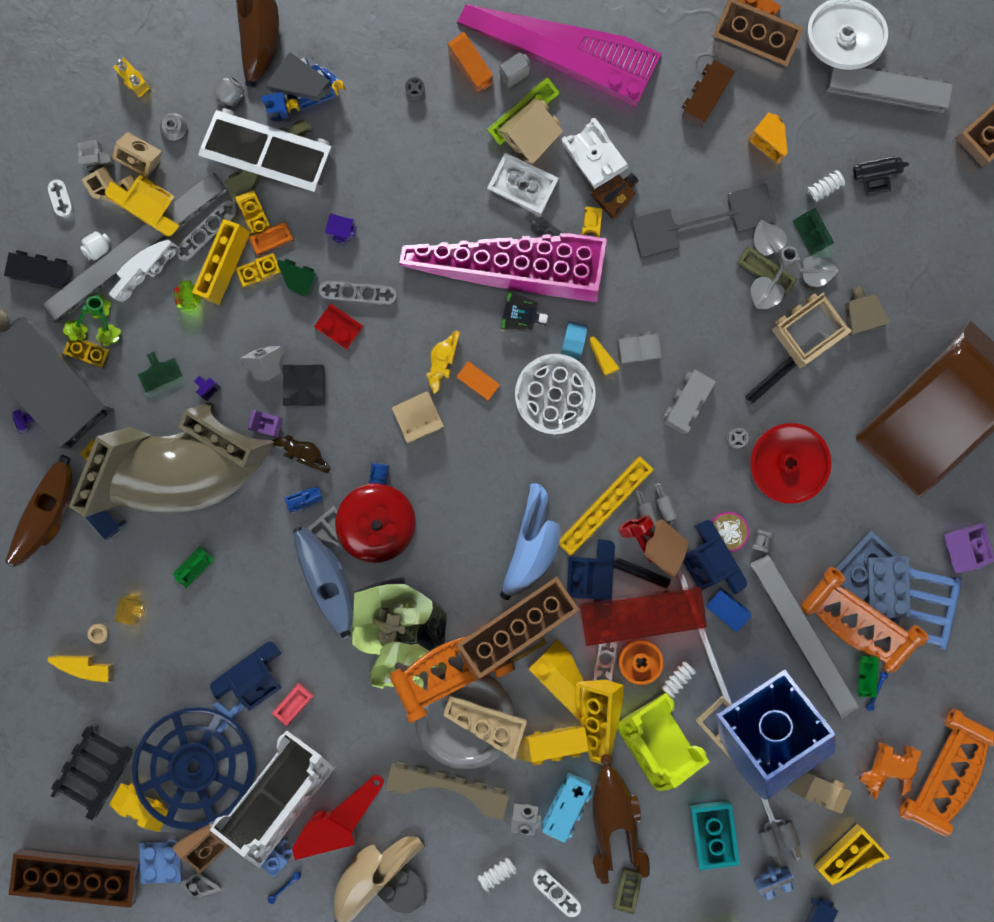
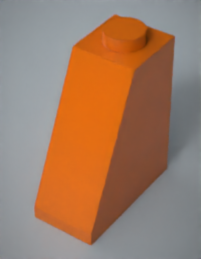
M462 32L448 43L449 56L478 92L481 89L484 91L492 85L493 74L465 32Z

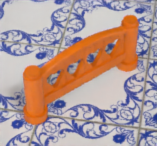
M829 567L824 573V578L802 603L801 610L807 615L817 614L823 623L844 642L869 656L879 657V660L885 662L883 666L888 672H896L919 646H923L929 640V636L922 628L913 625L908 632L844 588L842 586L845 581L844 575L836 568ZM841 602L839 616H834L831 611L825 610L826 605ZM858 614L857 626L855 628L849 627L848 623H844L841 620L842 617ZM874 625V636L872 639H866L865 635L858 633V629ZM891 637L890 649L888 651L882 650L881 646L875 645L874 642Z
M467 637L449 641L432 649L415 661L406 671L402 672L401 669L390 673V680L408 714L406 718L409 724L428 715L424 708L425 706L476 681L464 661L462 672L448 663L450 657L455 658L459 654L454 646ZM506 660L486 675L494 671L497 678H500L514 671L515 667L512 662L509 663ZM440 662L446 665L444 681L433 675L430 671L432 666L437 667ZM422 671L427 672V690L413 682L414 675L420 676Z
M955 708L950 710L945 719V726L952 730L916 801L909 798L905 799L899 810L900 817L906 820L911 819L947 837L953 831V825L950 823L951 820L964 807L978 784L984 768L988 747H994V731L963 716V713ZM976 743L978 748L973 752V758L967 759L960 745ZM968 762V768L964 770V776L958 777L951 763ZM957 779L959 786L955 788L953 795H949L942 781ZM948 797L950 803L946 806V811L940 813L933 799Z

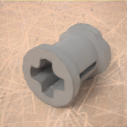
M756 529V540L751 548L769 553L768 546L774 534Z

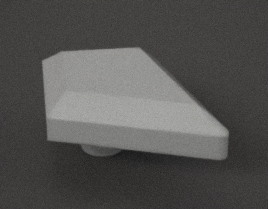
M197 872L180 883L192 900L219 892L222 889L206 876Z

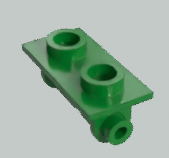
M199 546L172 575L177 583L187 588L215 559Z
M861 655V659L858 660L860 662L858 697L877 698L879 657Z

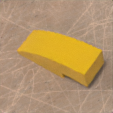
M93 656L48 657L49 663L70 675L97 682L113 681V664H93Z

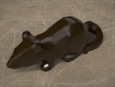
M290 435L272 440L274 441V447L287 451V453H284V457L291 460L296 457V461L327 474L330 472L329 464L322 459L320 449L314 443L297 441Z

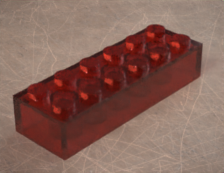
M698 585L579 604L586 646L707 628L702 589Z

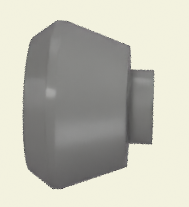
M168 114L161 120L160 131L166 139L176 141L186 134L187 123L179 114Z

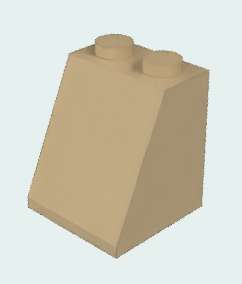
M533 99L498 130L522 161L533 164L563 132L559 127L561 126L560 121L555 116L552 117L549 114V107L543 100Z

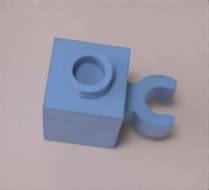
M288 838L282 840L280 848L276 845L261 865L272 877H275L288 863L290 857L287 854L293 852L292 848L287 849L285 847Z

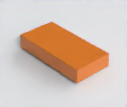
M286 221L249 237L257 256L294 240Z
M469 361L456 376L457 379L487 401L490 400L500 386L499 383Z

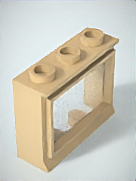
M824 292L819 296L816 293L805 300L808 304L804 307L801 305L795 307L790 311L792 313L790 317L787 318L784 315L775 322L777 326L772 329L799 368L807 365L852 332L825 297Z

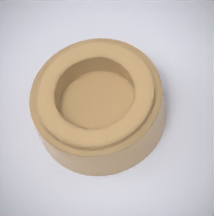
M103 624L92 625L87 633L88 639L94 644L104 643L109 637V630Z

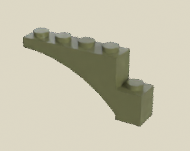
M299 120L293 123L292 127L278 129L301 137L313 132L309 120ZM262 135L251 144L247 142L239 145L238 149L234 150L237 159L257 165L268 136ZM273 136L261 167L268 168L274 159L293 142ZM242 169L243 173L236 172L228 176L229 179H226L225 183L236 206H238L235 197L252 190L255 191L262 175Z

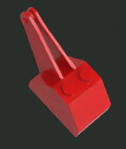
M377 774L373 775L334 810L325 812V809L313 812V815L292 847L294 860L355 845L358 839L355 827L384 784L383 777ZM375 780L379 781L378 785L374 784Z

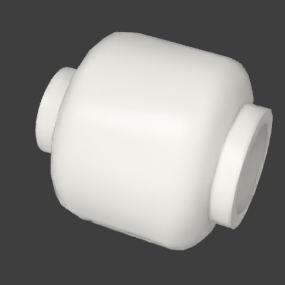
M95 231L82 239L80 250L87 260L98 261L110 252L109 245L111 241L105 233L101 235Z

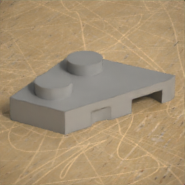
M334 505L307 529L318 538L343 548L336 534L335 519L338 509Z

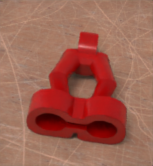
M649 515L643 516L638 520L633 518L623 523L618 531L623 538L637 539L645 554L647 540L644 536H650V538L654 536V531H650L654 526V522Z

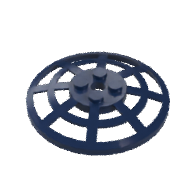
M204 707L179 709L156 721L140 740L132 765V780L135 792L148 813L163 824L181 830H199L206 825L213 824L218 817L224 815L228 817L252 786L255 775V756L247 734L229 716L220 711ZM186 713H205L213 715V718L208 726L197 724L183 726L180 715ZM172 718L174 730L164 736L157 746L146 743L156 728ZM221 719L235 729L243 744L231 747L226 738L215 730ZM196 730L204 732L199 743H188L186 731ZM177 735L181 746L173 753L163 750L164 745ZM212 735L222 743L225 750L213 753L207 747ZM143 750L153 754L150 763L151 780L140 784L138 764ZM246 751L248 771L243 785L233 780L235 773L234 755ZM158 757L169 761L168 772L159 776L156 775ZM228 757L229 769L226 777L217 773V761ZM190 762L198 763V769L195 772L188 771L187 767ZM172 780L178 787L174 797L168 796L160 784ZM213 780L223 784L216 794L208 798L205 788ZM154 787L159 796L170 804L166 817L150 805L143 792ZM228 788L240 792L230 807L221 814L214 815L211 804L219 800L227 792ZM185 791L197 792L200 802L183 803L181 800ZM178 808L185 810L203 808L207 820L188 823L176 821L174 817Z

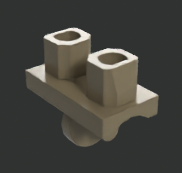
M379 608V616L373 617L372 624L380 629V640L384 643H391L396 638V631L405 634V627L400 624L401 615L393 613L391 608Z

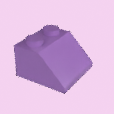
M985 522L944 534L945 545L949 550L951 565L955 570V574L976 570L994 562V553Z

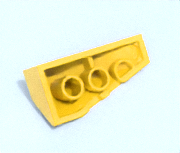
M556 639L528 666V669L580 721L582 716L580 708H577L576 684L584 680L571 653Z
M609 680L579 681L576 684L577 708H580L582 716L580 719L581 726L584 725L586 731L589 759L591 762L603 765L600 761L602 755L609 754L612 756L623 704L624 685Z

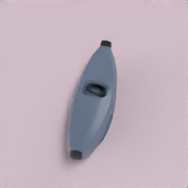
M302 526L295 528L293 535L298 561L315 602L326 620L341 635L342 639L351 637L350 629L353 620V607L348 583L339 560L309 529Z

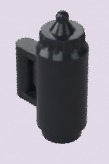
M888 157L858 163L857 166H853V176L856 182L864 183L866 196L891 192L890 178L902 174L904 167H907L909 163L903 162L900 157ZM885 179V185L870 187V181Z

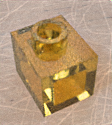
M126 594V597H119L114 621L132 626L138 625L139 618L143 617L145 607L142 606L143 601L138 600V596Z

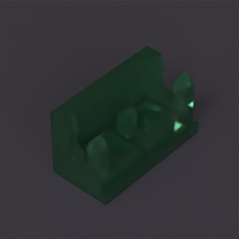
M816 208L793 220L811 256L834 243Z

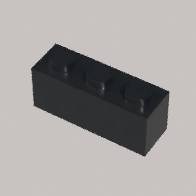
M16 250V253H8L4 276L9 279L63 289L70 282L73 267L67 264V260L55 258V261L47 260L48 257L36 254L35 257L28 256L27 252Z

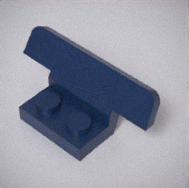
M706 520L695 525L694 527L701 537L703 544L687 552L683 563L697 587L702 591L725 579L733 594H738L746 588L747 580L713 522Z
M598 539L597 559L569 557L567 592L572 598L594 599V619L608 618L611 614L615 544L612 541Z
M273 642L265 643L210 684L213 696L218 700L232 690L236 698L249 711L282 688L280 682L271 674L266 666L281 655V651Z

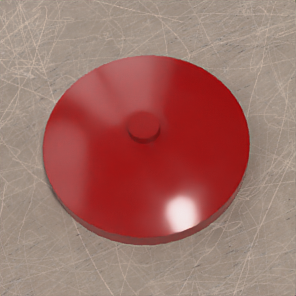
M784 423L771 427L758 438L750 455V472L754 483L767 497L781 503L795 504L811 499L823 489L831 472V454L825 440L812 428L798 423Z

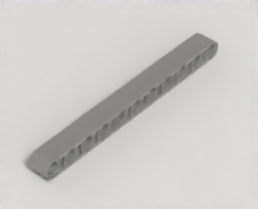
M212 173L169 205L163 215L179 224L178 229H180L227 191V188L217 175ZM145 224L47 300L42 307L55 323L63 320L85 303L89 297L94 296L117 278L118 275L116 273L132 257L149 246L166 240L168 236Z

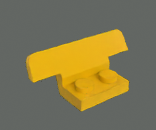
M139 175L129 191H126L112 181L105 190L106 198L165 236H172L180 226L163 215L175 196L143 175Z

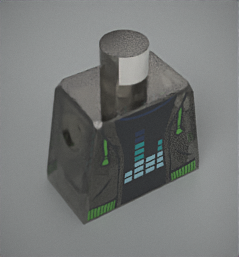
M508 291L500 331L532 332L534 323L546 326L548 314L536 312L538 302Z

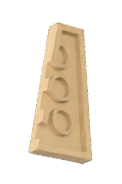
M449 696L443 716L462 728L469 730L478 738L483 739L497 750L504 752L515 760L527 720L455 696Z

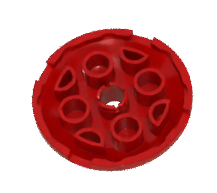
M380 483L362 485L351 491L338 507L335 519L338 540L342 547L356 559L369 563L391 560L400 555L413 538L416 526L413 507L407 497L392 486ZM374 520L381 521V526L374 529L371 527V523Z

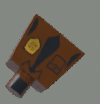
M632 172L624 179L618 174L596 189L592 187L589 194L606 214L615 221L634 198L636 193L632 190V187L639 180Z

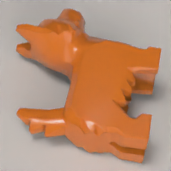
M878 742V751L870 772L861 773L859 781L865 784V788L869 790V796L873 794V800L877 799L888 778L902 779L901 795H906L908 791H911L910 786L913 785L912 778L918 771L917 763L920 760L921 751L915 747L905 746L906 754L901 757V755L897 756L896 753L893 754V747L888 746L887 743Z

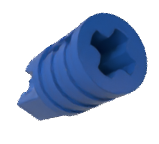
M371 463L369 484L380 483L387 485L389 465Z
M319 487L302 490L284 497L290 514L308 508L323 500Z

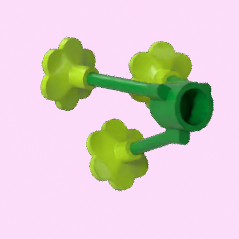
M102 294L89 297L86 306L82 307L78 320H68L64 323L63 335L68 336V339L72 342L77 340L83 341L86 338L88 329L82 325L85 314L88 313L95 319L101 318L104 326L98 329L96 340L102 342L104 346L117 343L121 330L115 328L112 324L108 325L106 321L111 302L105 299V296Z

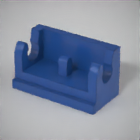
M283 92L261 96V101L264 103L267 113L279 112L277 117L270 118L271 121H291L290 113H288L286 106L287 100Z
M721 586L706 605L710 611L736 632L752 616L751 611Z

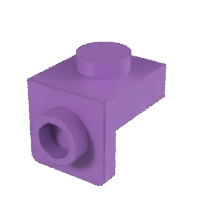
M253 410L249 418L248 430L278 438L283 418Z

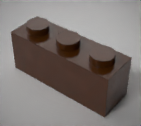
M716 60L711 65L707 63L702 72L704 78L701 82L697 80L691 90L694 92L692 98L689 99L687 97L681 107L684 109L682 116L703 127L735 71Z

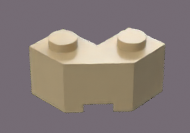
M105 166L81 179L91 197L115 204L105 196V190L110 181L115 183ZM131 174L115 184L129 191L135 178Z
M813 769L795 780L790 789L791 792L809 801H814L827 809L841 814L852 792L845 788L846 784L838 780H834V782L827 781L819 777V772Z

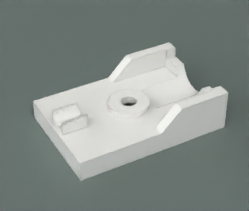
M595 117L591 119V122L586 125L581 133L561 138L563 147L594 189L628 168V164L611 143L605 130Z
M504 153L487 189L542 217L548 200L559 182V178ZM522 182L526 183L524 188L520 186Z

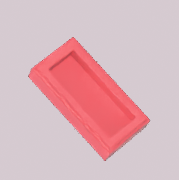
M298 683L272 714L287 727L314 695Z

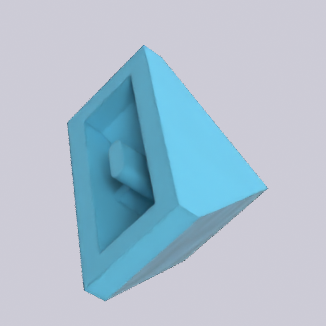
M568 321L561 351L562 355L570 356L580 362L588 325Z

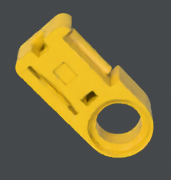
M585 207L584 211L587 212H585L584 227H582L581 235L592 233L595 237H600L602 209Z

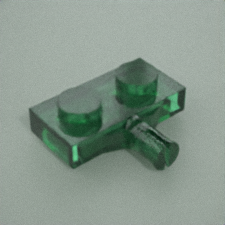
M155 352L147 354L152 366L148 370L137 374L146 393L183 376L175 358L166 362H159Z

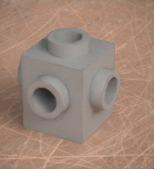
M514 803L510 832L534 835L535 829L540 827L541 815H537L538 807Z

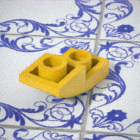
M254 190L235 197L252 235L271 227Z
M274 253L235 268L242 288L281 273Z
M68 339L62 354L102 368L109 349L85 340L72 342Z

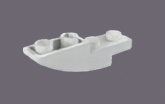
M165 240L149 246L136 254L116 273L121 279L110 291L109 295L123 303L132 295V291L136 286L144 281L146 274L154 277L162 271L164 264L175 255L179 246L170 240Z

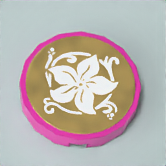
M733 512L718 514L712 520L730 552L739 550L745 545L749 537V528L742 516Z

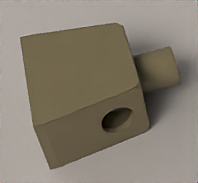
M863 286L851 289L854 300L845 304L847 326L852 330L849 336L890 323L876 294L865 296Z

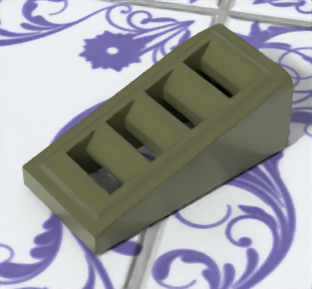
M623 868L614 910L629 914L635 913L642 873ZM626 876L637 878V882L625 880ZM624 884L634 886L635 890L623 888ZM622 892L632 894L633 898L622 896ZM620 901L629 902L631 906L621 905Z

